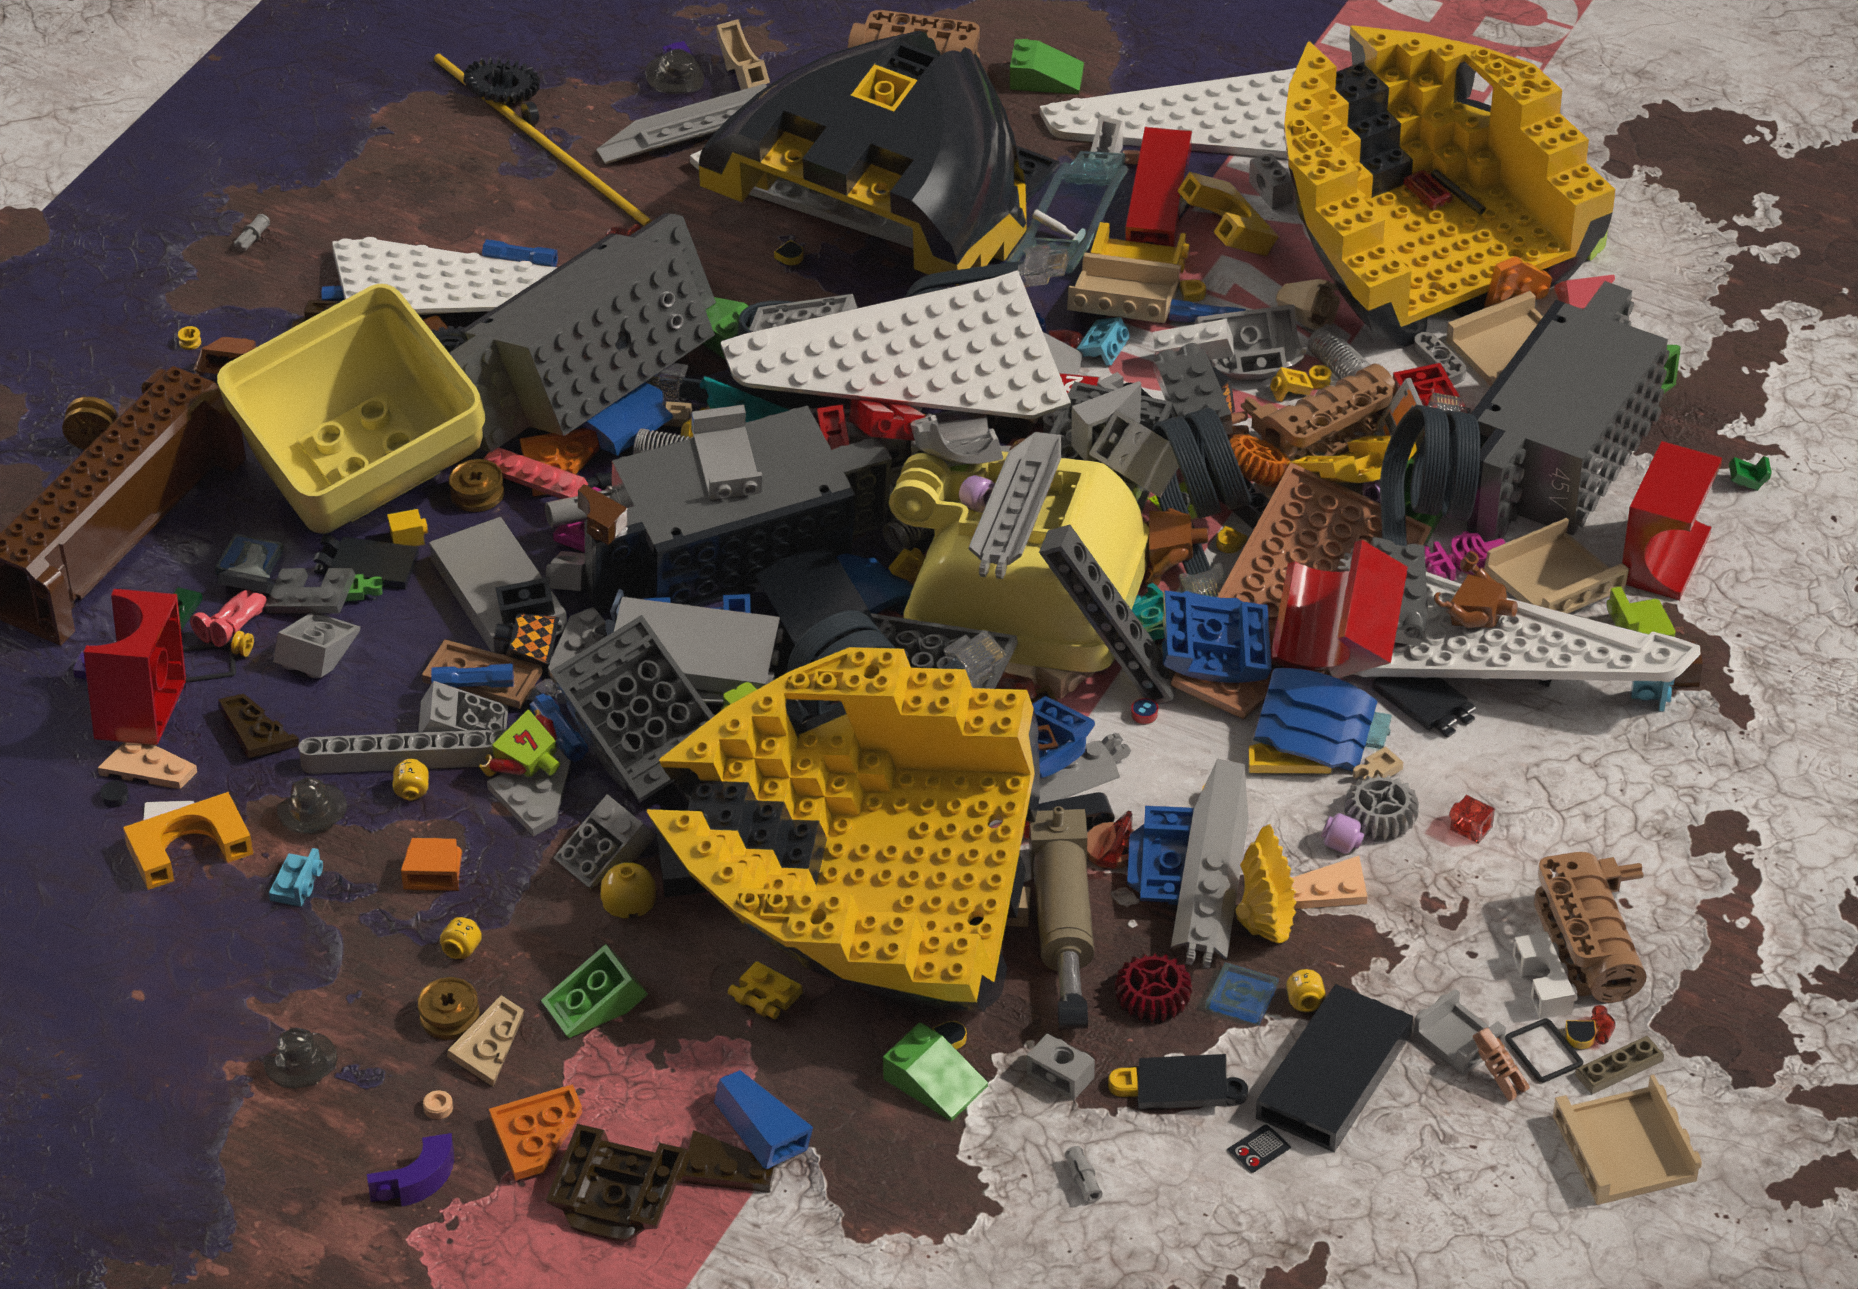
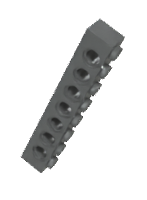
M1069 524L1048 530L1039 551L1040 555L1144 698L1151 699L1157 704L1172 701L1177 688L1173 687L1171 682L1176 672L1163 665L1162 652L1073 527Z

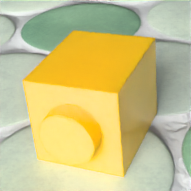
M418 509L387 514L392 543L409 546L425 545L424 534L428 533L426 519L420 518Z

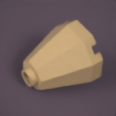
M1322 279L1285 284L1276 295L1278 306L1294 304L1295 319L1305 327L1315 331L1326 323L1331 325L1334 322L1340 304L1339 296H1335L1334 290L1338 291L1336 285Z

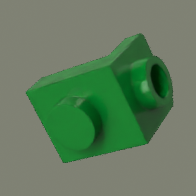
M1763 456L1756 465L1736 457L1729 462L1731 480L1738 485L1757 491L1764 483L1769 481L1772 474L1770 461L1766 456Z

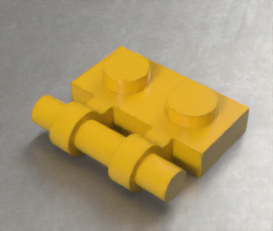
M758 961L739 978L741 988L732 984L727 992L739 1004L743 1006L747 1004L753 1007L756 1013L761 1016H769L773 1019H776L780 1013V1009L776 1008V1006L786 1011L803 993L802 985Z

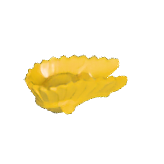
M1268 824L1261 828L1255 842L1250 843L1245 852L1244 859L1240 863L1244 874L1245 888L1242 901L1236 908L1237 920L1248 929L1250 934L1254 936L1259 934L1272 942L1283 943L1288 940L1289 933L1291 932L1290 927L1294 925L1293 916L1296 912L1293 907L1297 903L1294 899L1296 890L1292 887L1294 879L1290 877L1291 868L1287 865V857L1282 856L1283 847L1278 846L1279 839L1274 835V829L1271 824Z

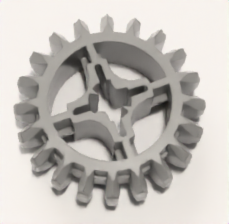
M1377 774L1376 778H1371L1367 775L1364 781L1358 779L1355 785H1351L1345 796V815L1358 820L1361 824L1360 830L1364 833V836L1370 834L1373 839L1377 836H1382L1384 840L1388 836L1396 839L1399 833L1405 835L1408 829L1413 828L1418 818L1419 801L1415 790L1410 789L1409 783L1401 784L1400 778L1393 780L1390 778V775L1386 778L1380 777L1379 774Z

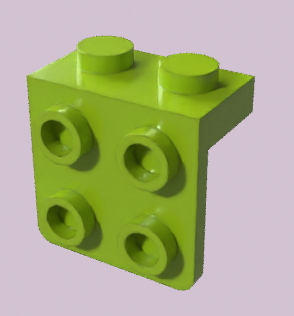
M1621 586L1611 588L1610 599L1607 600L1606 606L1615 626L1648 635L1651 632L1675 637V629L1658 599L1629 603Z

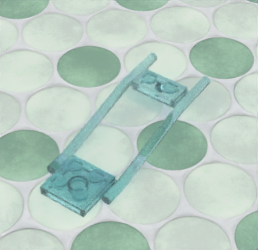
M1080 151L1071 165L1068 162L1062 163L1047 188L1037 209L1046 214L1063 179H1065V182L1077 185L1085 183L1097 184L1098 186L1108 185L1081 243H1078V240L1035 238L1041 223L1032 219L1022 241L1006 263L1019 261L1023 254L1026 258L1035 259L1065 254L1063 262H1068L1064 266V270L1067 273H1072L1084 256V253L1089 249L1097 233L1099 223L1102 222L1119 184L1128 173V167L1124 165L1126 162L1125 153Z

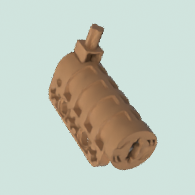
M875 10L868 15L865 24H853L848 48L920 30L925 32L929 38H933L936 48L940 51L941 55L951 50L961 52L966 47L971 49L973 55L976 54L980 59V54L978 53L980 27L978 24L969 21ZM903 22V23H906V24H904V25H898L897 23ZM949 28V29H951V30H949V31H944V30H942V29Z
M1374 363L1357 371L1355 377L1347 376L1337 381L1335 386L1329 385L1318 390L1315 396L1308 395L1298 400L1295 406L1288 405L1278 410L1271 403L1261 406L1253 398L1246 397L1245 402L1241 403V408L1252 417L1251 428L1261 435L1262 440L1265 439L1266 442L1273 444L1274 447L1280 448L1281 452L1285 453L1290 461L1305 456H1318L1314 452H1324L1325 455L1322 456H1340L1349 451L1347 442L1364 436H1374V432H1377L1379 418L1398 389L1390 373L1383 366ZM1354 432H1363L1365 435L1357 436Z
M1588 852L1553 855L1540 860L1538 878L1542 886L1538 887L1535 891L1534 906L1544 931L1548 932L1551 941L1556 942L1558 946L1559 959L1561 963L1566 964L1568 980L1570 984L1575 985L1577 996L1593 995L1595 999L1601 1002H1620L1638 993L1646 982V972L1636 953L1633 941L1628 934L1625 922L1612 894L1613 892H1619L1621 881L1644 877L1641 863L1618 866L1614 857L1598 860L1596 856ZM1554 916L1556 922H1551L1548 918ZM1571 957L1574 964L1567 963L1565 959ZM1577 974H1580V975H1579V978H1580L1581 982H1580L1579 980H1576V979H1577Z

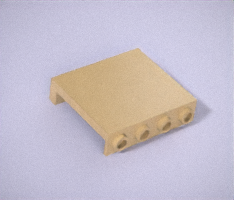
M1085 252L1082 272L1075 287L1069 286L1067 310L1165 323L1170 311L1171 301L1175 299L1179 289L1181 265Z
M1531 291L1448 322L1446 342L1492 386L1543 317L1534 308L1536 296Z
M1565 518L1487 551L1484 570L1495 581L1503 584L1506 590L1518 601L1568 614L1610 596L1611 588L1621 586L1624 590L1629 568L1622 563L1612 568L1605 565L1567 534L1569 520Z
M1654 1074L1650 1075L1649 1084L1646 1088L1571 1105L1567 1095L1555 1097L1553 1118L1597 1205L1697 1181L1699 1168L1702 1167L1701 1157L1698 1151L1693 1150L1687 1130L1685 1128L1682 1129L1675 1107L1670 1106L1666 1090L1663 1085H1659Z

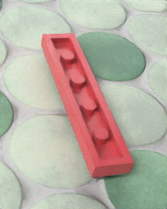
M499 447L492 452H488L483 459L497 464L501 469L502 478L560 499L578 496V489L583 484L588 485L584 477Z

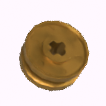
M96 397L74 399L68 405L65 413V419L62 424L63 435L69 443L85 450L118 418V413L111 404L103 399Z
M475 459L458 464L449 475L452 502L464 511L480 512L491 509L502 501L505 494L501 469L497 464L489 460Z
M455 977L437 979L424 987L418 997L420 1023L425 1032L434 1038L442 1040L458 1039L480 1017L477 992L464 979Z

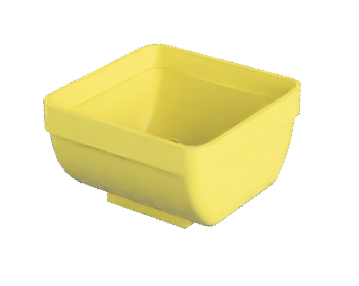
M388 284L369 286L224 365L217 375V383L224 403L238 422L256 459L308 529L319 534L330 533L350 521L353 522L440 474V471L473 454L480 447L483 438L482 427L485 422V412L476 386L404 296L395 287Z
M1002 451V460L970 464L964 472L951 471L942 459L928 453H917L910 456L904 463L901 475L898 477L896 486L892 490L889 506L891 512L898 520L915 527L932 528L935 531V536L914 583L904 610V618L1017 635L1018 645L1009 660L1011 663L1077 672H1096L1108 668L1115 657L1050 569L1039 551L1048 530L1070 524L1132 610L1150 560L1149 527L1143 522L1136 498L1123 480L1103 463L1061 458L1022 556L1010 565H1007L1006 574L1003 579H996L995 569L997 564L990 563L987 577L979 575L981 560L969 550V545L983 513L970 510L967 506L961 504L959 491L964 480L974 475L990 479L996 483L1008 452Z

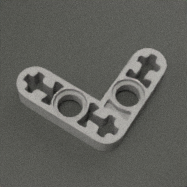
M1421 332L1415 336L1414 350L1428 365L1441 363L1453 386L1464 381L1466 365L1444 343L1429 332ZM1443 356L1445 359H1436L1434 357Z

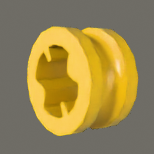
M187 326L179 330L178 338L181 348L193 350L201 345L198 328Z
M1316 365L1309 370V380L1313 388L1322 389L1330 385L1332 372L1328 367Z
M237 631L231 643L232 653H241L242 656L247 657L253 648V635Z

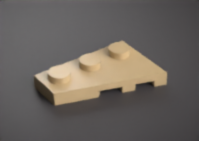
M501 995L448 1049L447 1057L494 1087L522 1021L524 1010Z

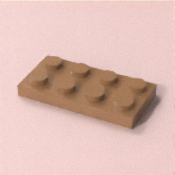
M444 640L423 672L422 680L424 683L432 684L431 667L478 668L495 664H513L514 687L468 686L457 689L520 709L530 689L535 686L540 678L542 665Z

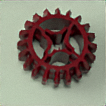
M1155 952L1152 957H1147L1143 953L1141 959L1133 956L1130 963L1124 962L1122 969L1118 970L1115 981L1116 999L1120 1003L1122 1010H1128L1130 1017L1138 1015L1140 1021L1144 1018H1149L1151 1023L1155 1018H1160L1164 1022L1166 1016L1174 1019L1177 1012L1183 1013L1192 993L1190 973L1186 972L1185 965H1178L1177 958L1168 960L1167 954L1163 957H1157Z

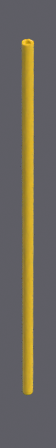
M436 54L434 61L466 86L463 81L464 72L441 54ZM484 100L643 226L652 222L649 217L500 101L495 103L493 100Z

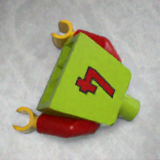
M539 709L534 711L535 716L531 711L527 710L492 744L494 757L496 758L487 754L485 759L488 763L485 765L480 764L479 767L487 776H492L496 772L516 775L525 774L531 777L540 768L547 774L553 775L561 764L553 757L557 751V734L553 721L543 716Z

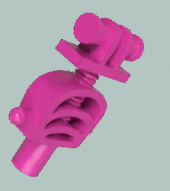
M1463 531L1461 535H1457L1452 539L1451 554H1446L1439 541L1433 543V553H1430L1431 550L1428 546H1424L1426 571L1443 578L1448 577L1449 580L1454 581L1456 568L1460 572L1463 571L1460 568V562L1469 551H1473L1478 555L1479 561L1476 565L1484 569L1487 551L1501 546L1505 542L1500 538L1484 543L1478 533L1469 534L1468 531ZM1463 571V572L1466 573V574L1473 575L1472 572H1465V571Z

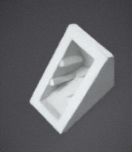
M1100 116L1088 162L1112 167L1123 148V121Z

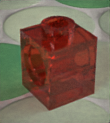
M1466 794L1459 803H1454L1449 812V817H1451L1450 830L1479 844L1493 828L1495 808Z

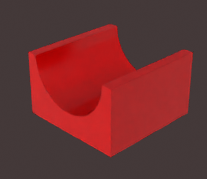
M1661 441L1629 507L1622 564L1629 568L1626 580L1627 586L1680 601L1711 535L1712 527L1697 521L1696 518L1721 467L1722 457Z
M1364 540L1354 543L1350 571H1322L1304 566L1296 561L1288 563L1271 650V660L1285 668L1309 671L1328 669L1335 678H1341L1391 663L1408 566Z
M114 589L111 594L116 642L98 646L86 645L83 651L94 739L158 745L186 683L177 594Z

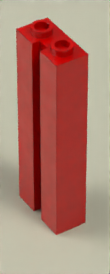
M1153 127L1144 128L1126 223V241L1154 242L1155 245L1174 247L1183 199L1178 189L1187 177L1192 149V131Z
M851 399L849 421L870 437L915 441L910 424L914 420L925 418V415L909 405L883 402L880 404L875 401Z

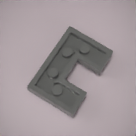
M305 568L281 569L265 608L268 613H340L356 575L352 568H328L321 587H304L308 578Z

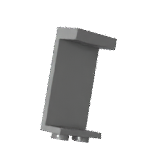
M744 405L692 412V433L710 500L762 493V472H757L745 428L746 412Z

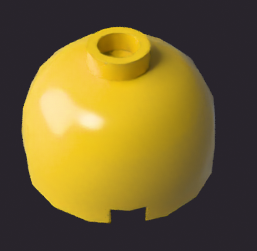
M632 862L613 866L607 871L601 881L603 907L613 916L629 918V914L638 913V916L644 915L652 909L656 902V885L651 873L643 866Z

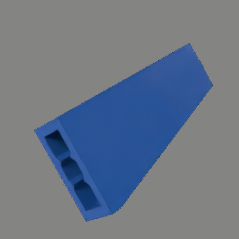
M741 1070L719 1079L714 1103L762 1167L768 1169L807 1151L813 1130L810 1124Z

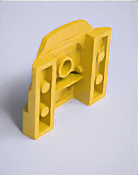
M1392 435L1364 436L1347 442L1349 451L1340 456H1305L1291 461V463L1321 476L1322 479L1335 483H1363L1379 480L1385 452ZM1415 443L1410 453L1408 461L1417 451Z

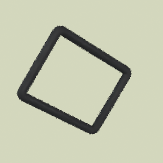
M229 641L221 646H228L231 672L187 677L185 682L235 676L236 664L235 654L231 651L232 642ZM214 643L183 647V652L218 648V646H215Z
M1548 1018L1517 1029L1505 1036L1507 1043L1539 1082H1546L1583 1065L1582 1058ZM1547 1024L1577 1062L1542 1077L1512 1038Z

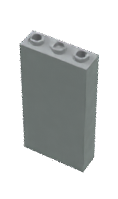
M954 410L932 414L936 416L940 433L944 439L951 443L985 434L989 430L987 414ZM911 440L912 455L926 453L917 448L915 441ZM942 459L948 467L964 465V463H952Z
M498 517L431 541L429 545L432 563L491 652L503 655L506 654L508 642L493 639L497 623L503 624L495 587L541 579L542 576L503 519ZM551 591L555 614L549 616L559 617L556 635L563 633L567 625L566 611ZM512 623L503 624V625L512 626Z
M622 597L614 631L643 615L695 689L726 693L732 689L736 690L737 686L745 682H749L756 689H759L775 680V673L772 672L773 666H778L780 650H777L778 644H783L785 629L780 628V617Z

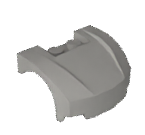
M1294 304L1197 317L1195 324L1227 319L1233 336L1234 356L1210 359L1209 361L1212 368L1216 367L1228 378L1236 380H1263L1274 377L1280 367L1291 369L1299 364L1308 348H1302L1298 338Z
M928 414L927 417L914 420L910 424L917 448L928 454L952 463L980 464L1003 459L999 440L994 429H989L985 434L951 443L944 439L940 433L935 415Z

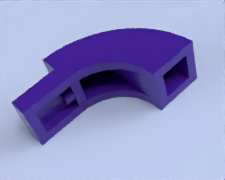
M452 1133L423 1137V1148L420 1156L412 1164L404 1168L367 1174L371 1202L401 1198V1205L407 1206L422 1201L439 1190L447 1181L454 1165Z

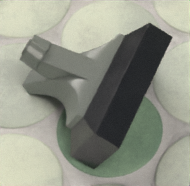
M251 544L247 560L236 567L219 573L217 584L270 594L275 583L270 579V575L263 570V564L267 558L266 554H261L262 546Z

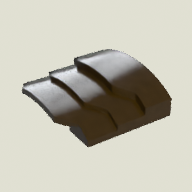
M577 1124L546 1202L561 1209L574 1230L601 1238L627 1242L644 1230L658 1228L665 1208L669 1205L677 1183L681 1182L689 1162L688 1150L659 1143L656 1152L617 1144L609 1142L605 1130Z

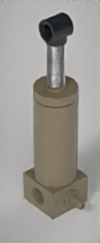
M1057 806L1050 811H1037L1036 821L1029 822V859L1031 878H1034L1040 956L1042 962L1048 968L1058 971L1061 997L1057 1001L1059 1030L1088 1029L1087 1000H1084L1081 993L1080 969L1086 967L1093 960L1095 952L1087 876L1088 838L1085 809L1064 810L1062 807Z

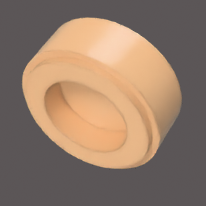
M440 1090L428 1093L423 1099L424 1113L429 1118L435 1120L448 1117L453 1110L452 1097L447 1092Z

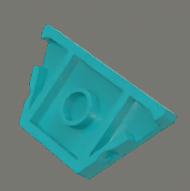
M706 376L700 382L701 389H706L709 395L707 403L710 409L744 405L746 412L745 422L790 411Z
M1151 583L1147 586L1148 592L1143 597L1140 595L1136 596L1132 611L1152 640L1164 639V592L1154 583Z

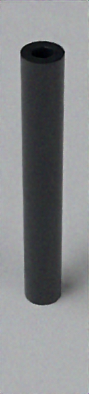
M1434 169L1431 172V176L1479 215L1485 212L1486 207L1440 171Z

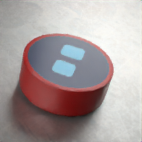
M1148 698L1138 699L1131 706V716L1138 723H1152L1158 717V705L1155 701Z

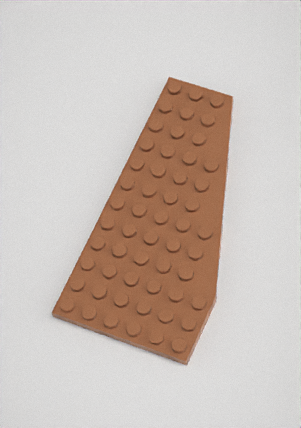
M1290 462L1217 597L1238 598L1242 602L1268 606L1271 652L1288 563L1296 561L1313 569L1337 572L1340 559L1344 558L1345 553L1351 554V549L1354 548L1355 542L1364 540L1370 544L1373 537L1382 538L1381 504L1333 481L1322 479L1321 476ZM1405 515L1407 545L1411 543L1424 545L1432 527ZM1271 660L1272 670L1267 679L1242 683L1207 681L1176 672L1171 685L1239 718L1245 719L1264 703L1273 670L1285 667Z

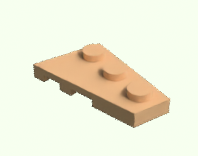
M124 742L98 767V772L101 776L108 777L110 774L121 775L124 780L132 781L133 778L148 780L149 784L181 789L197 773V767L195 764L155 745Z
M1359 856L1292 877L1294 879L1292 887L1296 890L1294 899L1297 902L1293 907L1294 909L1367 904L1368 896Z

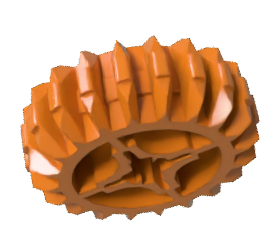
M1249 434L1233 435L1229 442L1243 477L1249 481L1256 482L1258 485L1263 484L1266 487L1278 486L1288 468L1287 463L1291 462L1287 455L1281 452L1280 448L1274 447L1273 444L1266 442L1265 439L1261 440L1257 436L1252 437Z

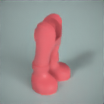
M245 589L230 599L212 617L202 612L195 613L190 618V625L194 633L203 642L209 643L213 641L215 646L221 647L228 643L231 637L237 631H240L251 618L258 616L262 612L267 599L262 594H252L250 590Z

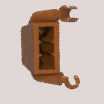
M221 337L201 349L193 372L198 376H203L205 373L218 374L224 365L255 349L256 342L246 338Z
M1168 508L1163 512L1149 511V521L1145 524L1149 527V553L1153 570L1146 568L1144 574L1146 578L1145 584L1148 586L1154 583L1158 586L1161 581L1160 576L1182 561L1193 558V544L1208 543V529L1192 528L1191 515L1179 512L1173 508Z
M1469 551L1460 562V568L1465 572H1472L1473 575H1467L1451 602L1448 600L1442 602L1439 598L1440 592L1434 595V601L1438 606L1447 608L1446 612L1451 616V625L1493 628L1502 615L1514 617L1517 613L1518 604L1516 601L1507 600L1506 587L1495 581L1482 567L1479 568L1476 565L1479 557L1473 551Z

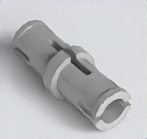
M1073 1146L1065 1152V1158L1072 1169L1071 1177L1079 1185L1084 1200L1087 1203L1096 1202L1103 1195L1095 1179L1096 1172L1093 1166L1088 1164L1083 1149L1080 1146Z

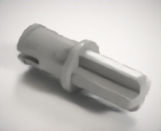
M258 214L250 225H246L243 228V233L234 242L237 251H246L254 241L257 242L260 239L261 233L270 225V220L267 216Z

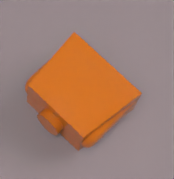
M412 838L406 850L405 860L401 869L403 889L459 891L462 849L457 846L456 839Z

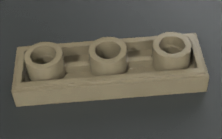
M1645 1036L1576 1068L1575 1076L1591 1094H1595L1663 1062L1664 1054L1648 1036Z

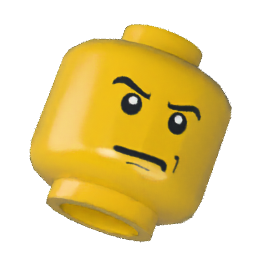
M406 759L395 766L393 771V790L396 795L405 800L412 801L421 798L427 793L429 772L423 763L416 759Z
M456 917L450 921L440 935V944L443 952L450 958L466 959L471 956L481 942L482 934L473 920Z
M1299 970L1293 973L1287 980L1286 989L1289 1002L1298 1011L1312 1012L1319 1008L1326 998L1323 980L1313 970Z

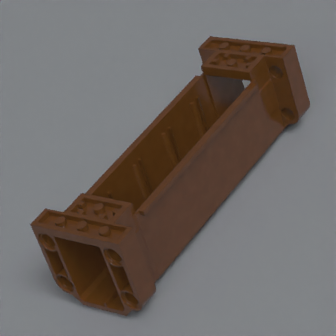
M171 366L167 370L157 369L142 383V395L0 533L1 621L61 646L75 632L71 611L75 607L74 601L77 598L82 600L215 465L233 472L246 459L242 430L227 409L220 388L215 382L175 366Z

